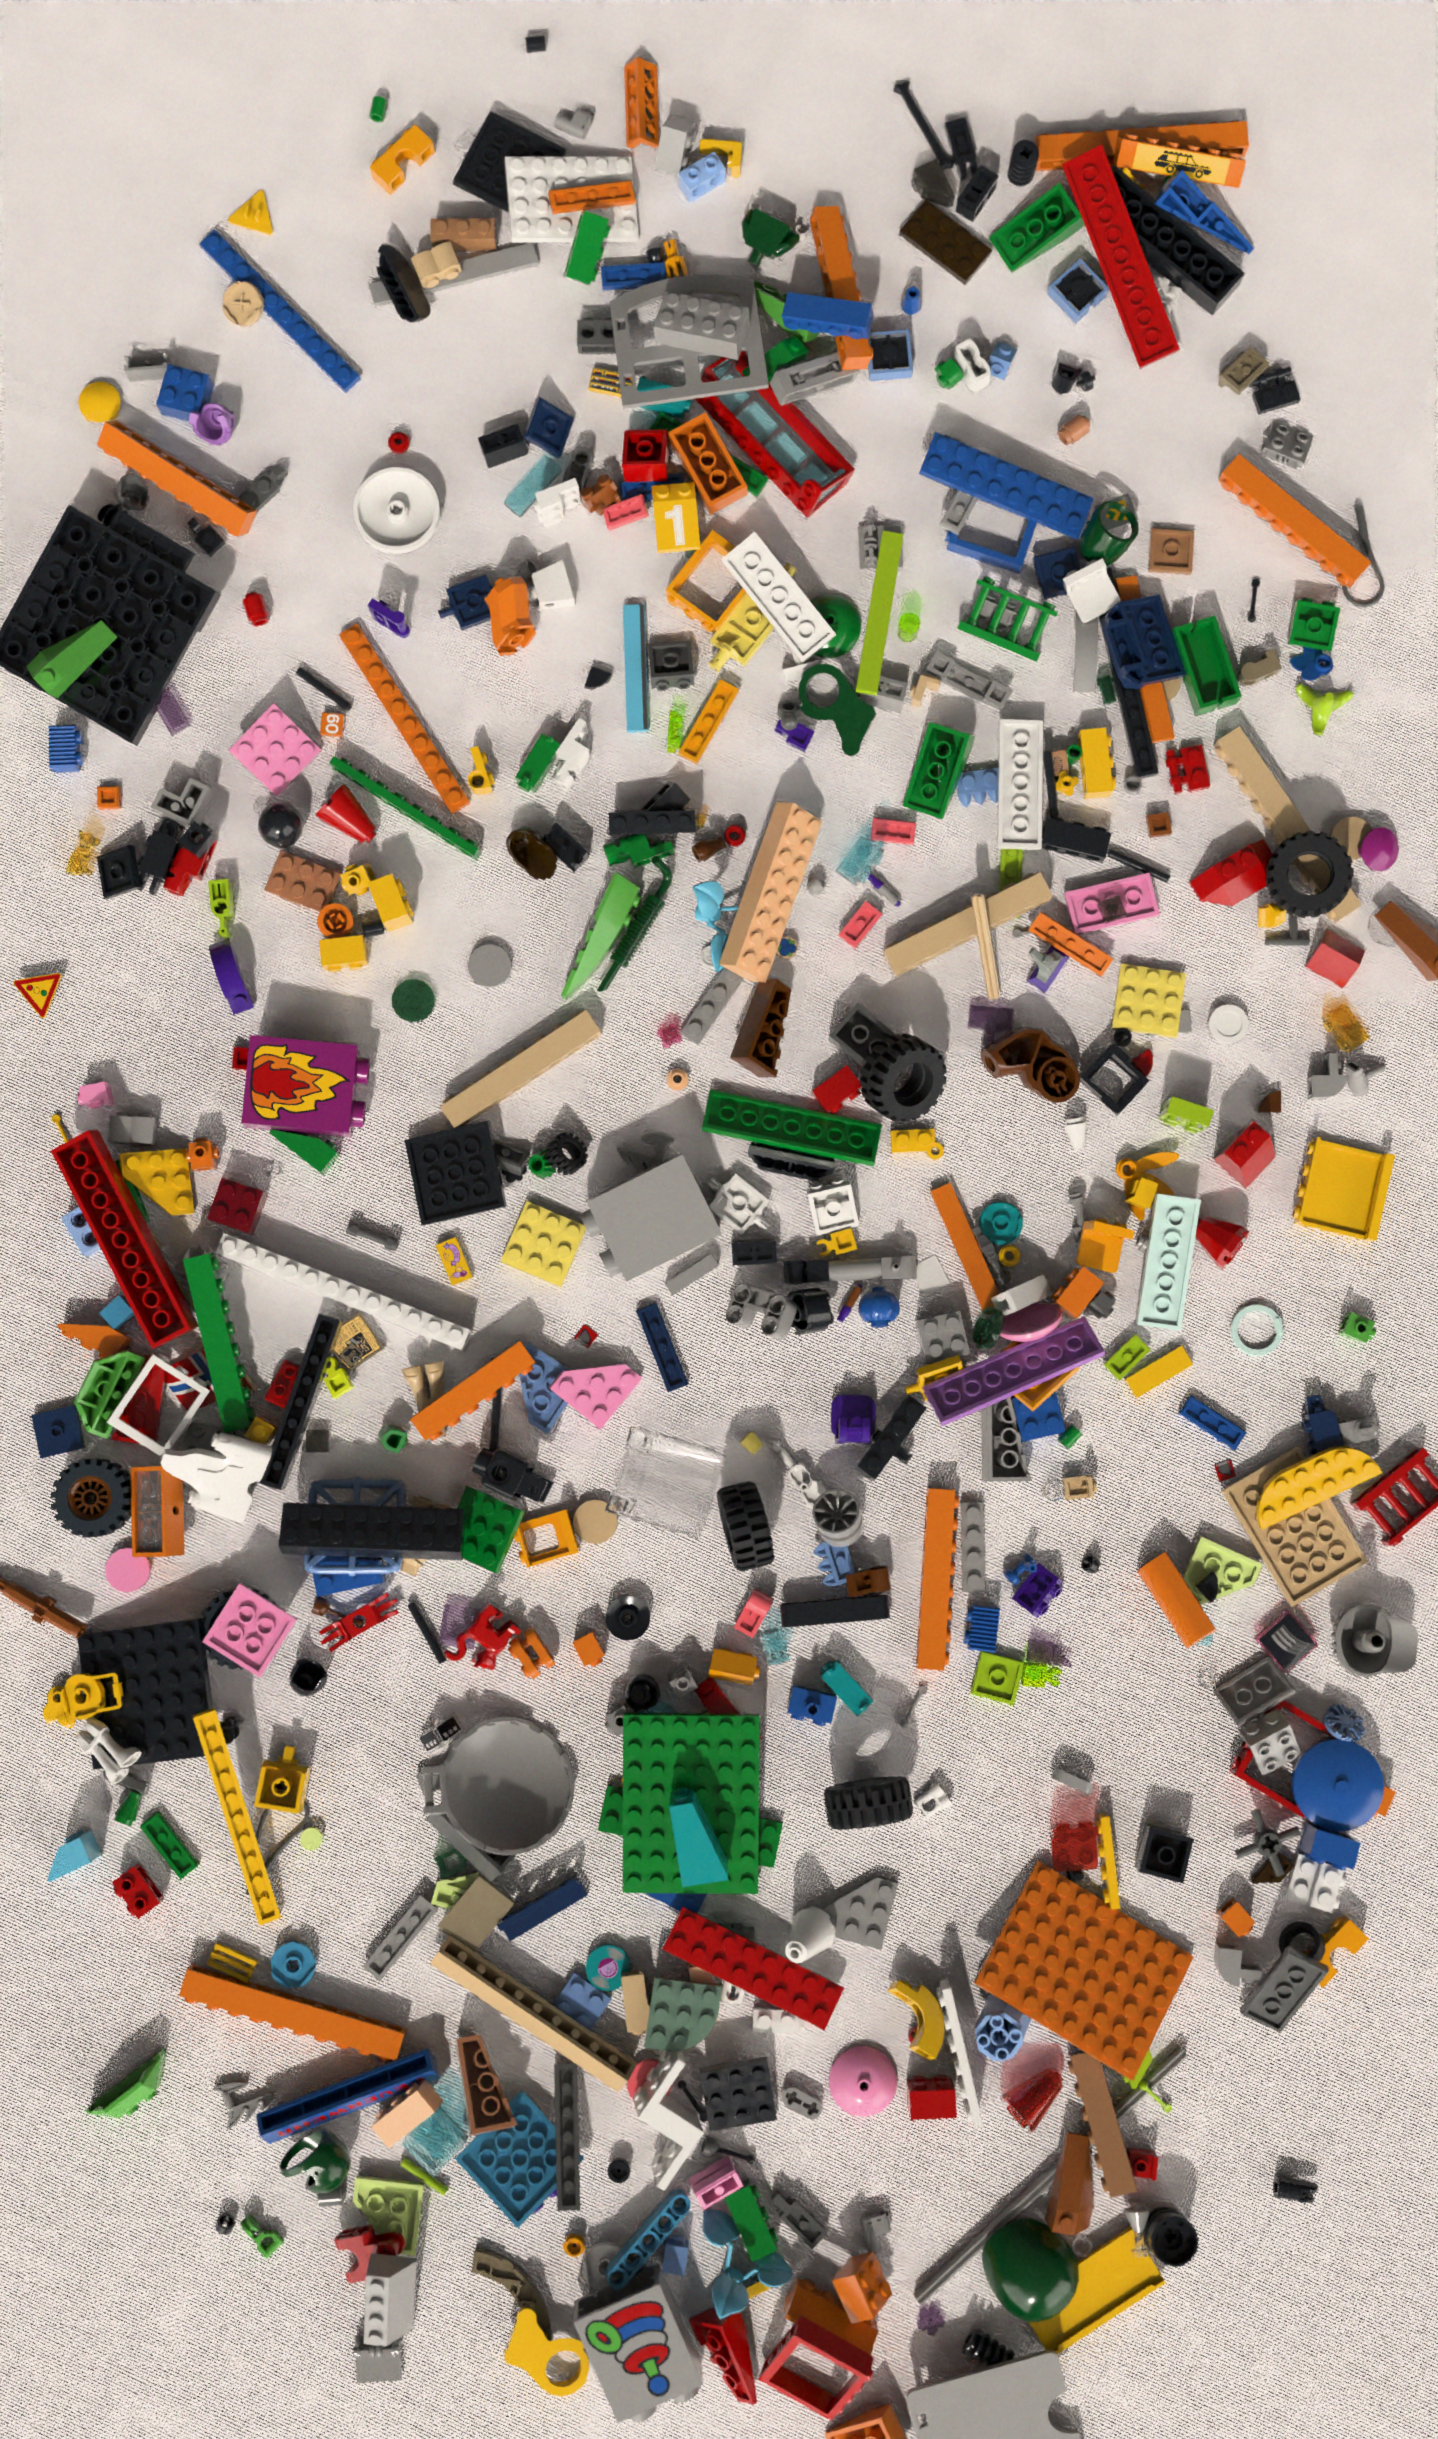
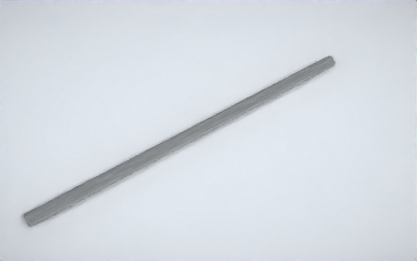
M1180 2046L1177 2047L1142 2081L1147 2082L1148 2087L1153 2090L1188 2057L1187 2053ZM1139 2084L1137 2088L1132 2089L1114 2106L1118 2122L1149 2094L1145 2090H1141ZM1059 2158L914 2293V2297L919 2304L923 2305L984 2248L988 2239L995 2232L1011 2223L1053 2183Z

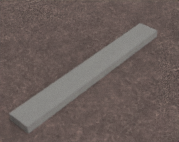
M530 242L460 260L459 264L462 272L454 279L441 280L438 285L432 288H423L417 273L414 272L424 294L539 264L534 244ZM382 281L369 284L375 307L392 303Z

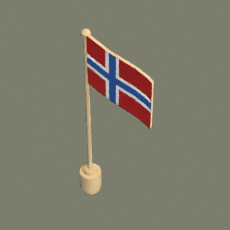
M151 1231V1233H152V1235H153V1237H154V1239H155V1241H156V1243H157V1245H158V1247H159V1249H160V1248L162 1247V1244H161L160 1241L157 1239V1237L154 1235V1233ZM175 1278L184 1298L195 1311L192 1299ZM205 1350L171 1365L174 1368L179 1365L189 1371L187 1376L193 1380L198 1377L208 1383L206 1388L210 1392L199 1408L216 1402ZM169 1372L166 1373V1384L187 1411L200 1392ZM246 1374V1377H243L245 1386H248L252 1392H256L258 1385L255 1386Z

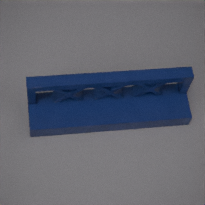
M578 1874L502 1918L497 1927L500 1931H504L509 1941H512L588 1896V1892Z

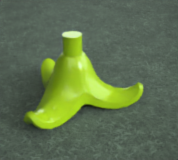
M1299 683L1296 687V692L1300 699L1312 710L1313 733L1320 736L1324 733L1331 713L1353 698V692L1349 690L1338 693H1324L1313 690L1302 683Z

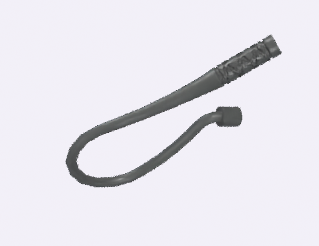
M1357 505L1354 509L1359 533L1368 559L1371 561V566L1379 580L1380 591L1371 602L1361 603L1350 596L1347 586L1342 585V589L1349 602L1364 608L1379 602L1383 596L1385 586L1371 550L1363 505Z
M306 1801L304 1803V1821L264 1863L267 1873L282 1851L307 1825L310 1812ZM265 1808L256 1832L258 1845L262 1828L270 1809Z

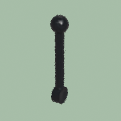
M1253 579L1251 582L1253 592L1250 615L1247 618L1250 623L1256 620L1254 613L1257 588L1260 585V580Z
M680 2080L677 2084L678 2088L684 2091L699 2113L700 2120L706 2122L708 2120L707 2113L702 2111L686 2088V2082Z

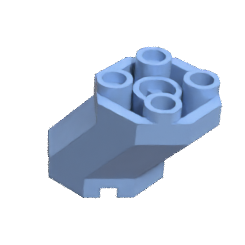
M989 1993L975 2025L978 2050L993 2061H1006L1013 2058L1023 2045V2038L1031 2018Z

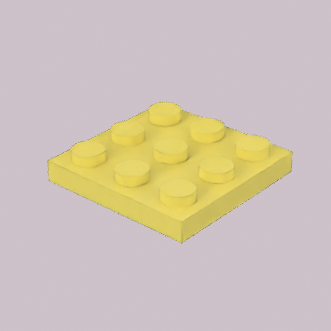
M1121 963L1111 1028H1126L1131 1032L1158 1034L1157 1036L1177 1038L1186 973Z
M526 1201L501 1258V1262L562 1287L584 1237L586 1228L583 1224Z

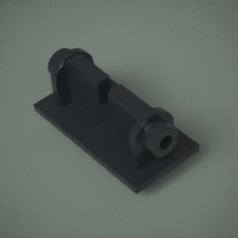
M237 1716L223 1718V1721H220L226 1744L232 1743L239 1736V1725L244 1719L237 1720Z

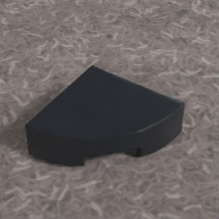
M591 667L584 686L585 689L593 690L607 684L612 677V673Z
M1211 1571L1195 1585L1209 1603L1215 1600L1218 1591L1217 1576Z

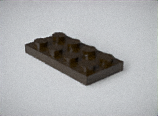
M927 199L899 232L901 237L964 285L970 281L992 254L991 248Z

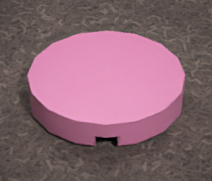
M130 1547L117 1550L106 1563L105 1573L110 1585L118 1591L127 1593L143 1587L151 1574V1565L147 1559L148 1557H132V1548Z

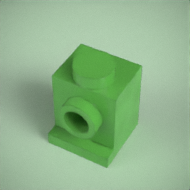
M1348 1312L1345 1313L1338 1334L1361 1343H1367L1368 1339L1372 1340L1377 1329L1373 1327L1374 1321L1356 1315V1313ZM1359 1324L1364 1326L1362 1332L1358 1331Z

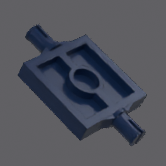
M486 574L447 588L446 592L449 597L450 606L438 610L440 618L443 619L453 615L458 620L461 631L490 621V610L484 598L493 587L490 585Z

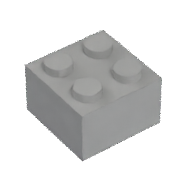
M960 1311L915 1321L925 1365L957 1355L961 1357L970 1354Z

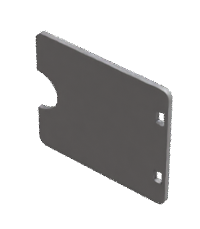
M1051 2349L913 2387L906 2394L917 2439H1080L1077 2429H1060L1053 2425L1048 2418V2410L1054 2399L1068 2392L1058 2355ZM925 2413L927 2422L920 2425L917 2415Z

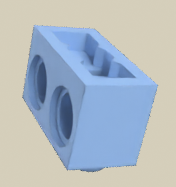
M712 152L678 173L679 187L691 203L726 182V168L716 153Z
M77 1207L62 1216L61 1219L82 1255L89 1257L101 1250L97 1241L94 1244L89 1242V1237L93 1233L87 1221L84 1225H79L78 1219L83 1213L80 1207Z

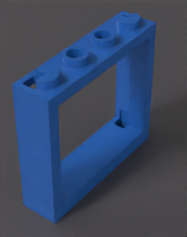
M1031 520L1028 521L1016 558L958 539V535L950 531L947 532L945 541L948 542L947 550L1020 574L1037 523Z

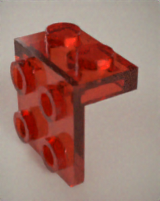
M1080 1820L1078 1824L1056 1822V1825L1049 1826L1052 1864L1056 1872L1090 1870L1098 1867L1096 1836H1099V1829L1094 1822L1092 1823L1091 1820Z

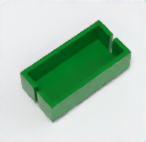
M1216 616L1198 620L1194 625L1191 622L1174 627L1172 633L1186 672L1183 681L1195 716L1212 712L1216 707L1219 710L1237 704L1242 695Z

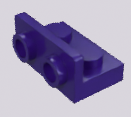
M1038 1563L1037 1570L1034 1573H1030L1012 1599L1038 1618L1047 1612L1051 1600L1060 1595L1064 1583Z

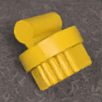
M1268 903L1258 907V927L1273 928L1286 921V910L1280 909L1275 903Z

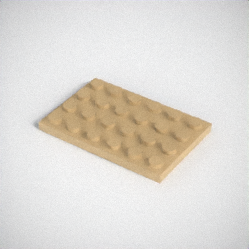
M1299 1446L1293 1447L1221 1490L1290 1607H1294L1368 1562L1330 1498L1265 1529L1259 1528L1256 1518V1504L1264 1490L1263 1486L1277 1472L1306 1459Z

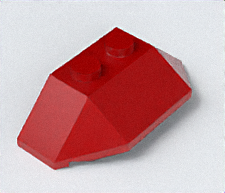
M1261 839L1213 865L1190 881L1189 884L1200 901L1232 907L1266 887V868L1273 853L1265 840Z

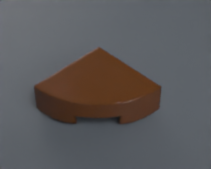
M1281 1091L1268 1094L1260 1103L1258 1113H1281Z

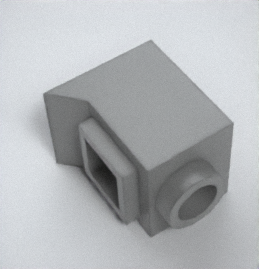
M686 1663L667 1674L670 1680L669 1683L678 1699L698 1688V1683Z

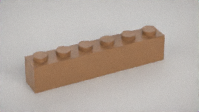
M1084 2051L1071 2053V2060L1067 2062L1071 2075L1075 2074L1078 2083L1074 2084L1077 2098L1082 2097L1084 2107H1080L1084 2121H1089L1091 2130H1088L1087 2133L1090 2144H1095L1097 2154H1094L1097 2168H1102L1104 2177L1100 2178L1104 2192L1109 2191L1110 2198L1136 2192V2183L1102 2064Z

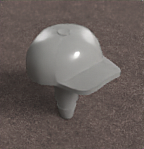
M1356 1605L1346 1610L1342 1616L1336 1618L1337 1623L1333 1625L1334 1632L1331 1634L1334 1641L1332 1643L1334 1648L1333 1655L1336 1656L1339 1664L1348 1673L1360 1677H1371L1381 1673L1406 1672L1413 1668L1416 1662L1419 1635L1417 1629L1412 1624L1390 1616L1378 1607L1371 1605Z

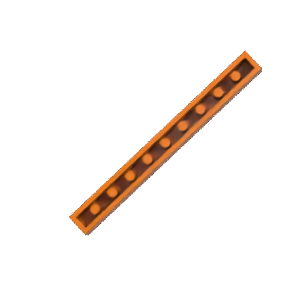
M1238 120L1227 123L1210 122L1199 125L1190 123L1184 126H1148L1141 129L1129 127L1124 130L1106 129L1098 132L1087 130L1082 133L1063 132L1054 135L1044 133L1036 136L1034 141L1039 149L1036 171L1063 169V163L1101 144L1110 166H1115L1112 163L1118 137H1125L1126 133L1137 135L1138 140L1146 141V137L1159 139L1158 143L1166 144L1167 141L1177 142L1179 147L1187 148V144L1200 147L1199 151L1207 152L1208 148L1220 150L1222 155H1228V152H1235L1241 154L1240 157H1245L1249 147L1247 121L1240 122Z
M193 1964L186 1970L179 1996L189 2003L196 2004L200 2002L206 2004V2007L212 2010H219V2008L227 2010V2013L232 2016L239 2017L244 2015L249 2017L250 2021L262 2023V2021L271 2023V2026L276 2029L288 2028L293 2030L292 2032L296 2035L305 2036L308 2034L314 2036V2039L319 2042H335L336 2046L340 2048H355L363 2055H371L372 2053L387 2062L398 2059L407 2031L405 2027L250 1981L246 1983L230 1975Z

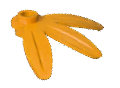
M1157 1152L1144 1156L1137 1161L1130 1158H1123L1118 1161L1115 1170L1117 1176L1124 1180L1126 1199L1130 1197L1128 1194L1133 1180L1140 1178L1141 1174L1153 1177V1182L1159 1184L1156 1193L1174 1196V1192L1167 1184L1144 1171L1166 1166L1179 1158V1154L1177 1152ZM1125 1165H1128L1129 1170L1126 1173H1124L1123 1167ZM1128 1203L1135 1217L1139 1221L1144 1220L1145 1210Z

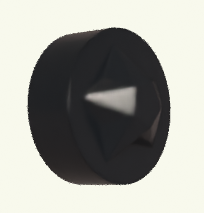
M615 2158L609 2163L607 2173L610 2180L614 2183H623L629 2178L630 2164L626 2159Z

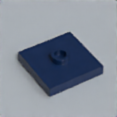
M538 397L535 400L522 438L552 456L560 458L574 417Z
M1075 547L1033 557L1032 560L1042 601L1067 595L1063 578L1073 570H1080Z
M76 1405L31 1415L40 1459L86 1448Z

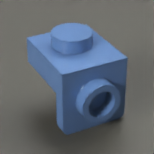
M997 342L988 362L991 376L1005 380L1017 349L1009 344Z

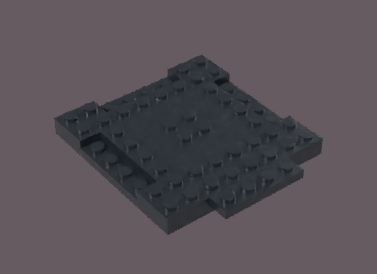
M68 505L0 629V666L47 693L33 679L26 666L44 649L102 620L118 637L58 698L52 697L131 744L138 746L158 710L156 708L157 703L197 631H202L221 594L185 573L195 555L193 552L122 510H118L108 528Z

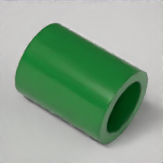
M380 96L373 97L369 114L371 120L375 122L384 121L387 106L385 98Z
M1073 744L1068 747L1066 751L1068 764L1074 765L1079 761L1082 755V749L1079 745ZM1070 752L1076 753L1077 757H1072Z
M1070 1425L1065 1430L1066 1432H1063L1058 1438V1441L1067 1449H1070L1082 1436V1433L1073 1425Z

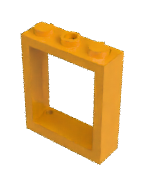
M712 530L700 545L701 549L695 551L667 587L666 598L672 606H679L683 609L684 614L688 618L696 619L702 623L701 626L706 631L716 633L747 592L742 588L717 621L678 594L679 590L712 548L724 557L735 548L733 544Z

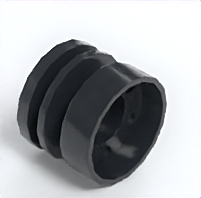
M1164 2206L1155 2208L1150 2212L1144 2231L1141 2232L1147 2249L1158 2260L1168 2266L1178 2267L1190 2262L1197 2253L1199 2244L1198 2235L1192 2223L1174 2208Z

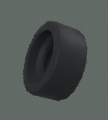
M1295 1921L1288 1924L1279 1936L1278 1947L1281 1954L1290 1946L1292 1939L1296 1935L1308 1933L1314 1939V1947L1307 1956L1320 1962L1325 1953V1942L1322 1935L1311 1924L1304 1921Z

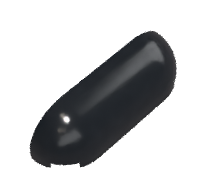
M382 244L378 250L380 257L379 266H376L397 313L402 319L409 322H420L430 315V305L410 264L397 249L390 245Z
M752 1142L748 1149L749 1158L751 1157L758 1164L757 1167L768 1172L818 1181L821 1177L828 1174L831 1175L835 1168V1160L830 1157Z

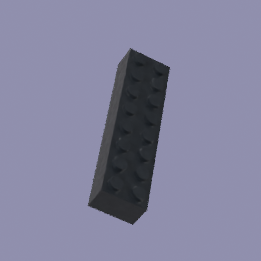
M1114 166L1112 172L1146 261L1213 316L1240 286L1245 272L1177 216L1155 205V198Z
M283 1502L278 1546L282 1554L463 1560L466 1515L464 1509Z

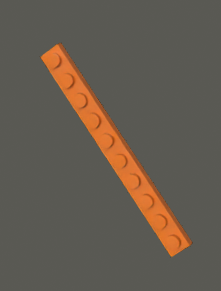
M356 623L340 633L341 640L451 814L453 815L469 805L470 801L358 624Z

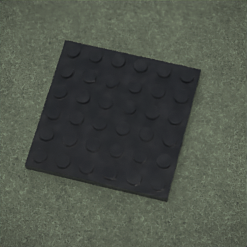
M202 1618L85 1633L78 1638L81 1673L101 1675L114 1672L118 1676V1682L122 1683L123 1696L121 1697V1707L115 1710L99 1712L93 1718L101 1721L109 1728V1734L122 1748L136 1747L141 1751V1756L132 1765L205 1757L192 1716L213 1708L206 1648L203 1642ZM113 1676L101 1678L100 1680L105 1690V1707L117 1705L112 1686L114 1684ZM101 1745V1748L108 1754V1756L116 1762L115 1758L109 1753V1751L103 1745ZM91 1753L93 1770L103 1769L97 1758Z

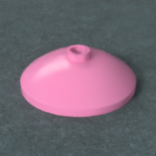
M1034 1303L1002 1317V1328L999 1335L1005 1339L1019 1342H1030L1043 1338L1059 1325L1062 1320L1061 1309L1050 1303Z
M855 2046L842 2052L834 2061L829 2074V2087L833 2099L840 2108L849 2114L865 2117L881 2112L890 2104L896 2092L897 2076L892 2062L883 2052L870 2046ZM862 2082L868 2083L867 2088L862 2089L860 2088V2084Z

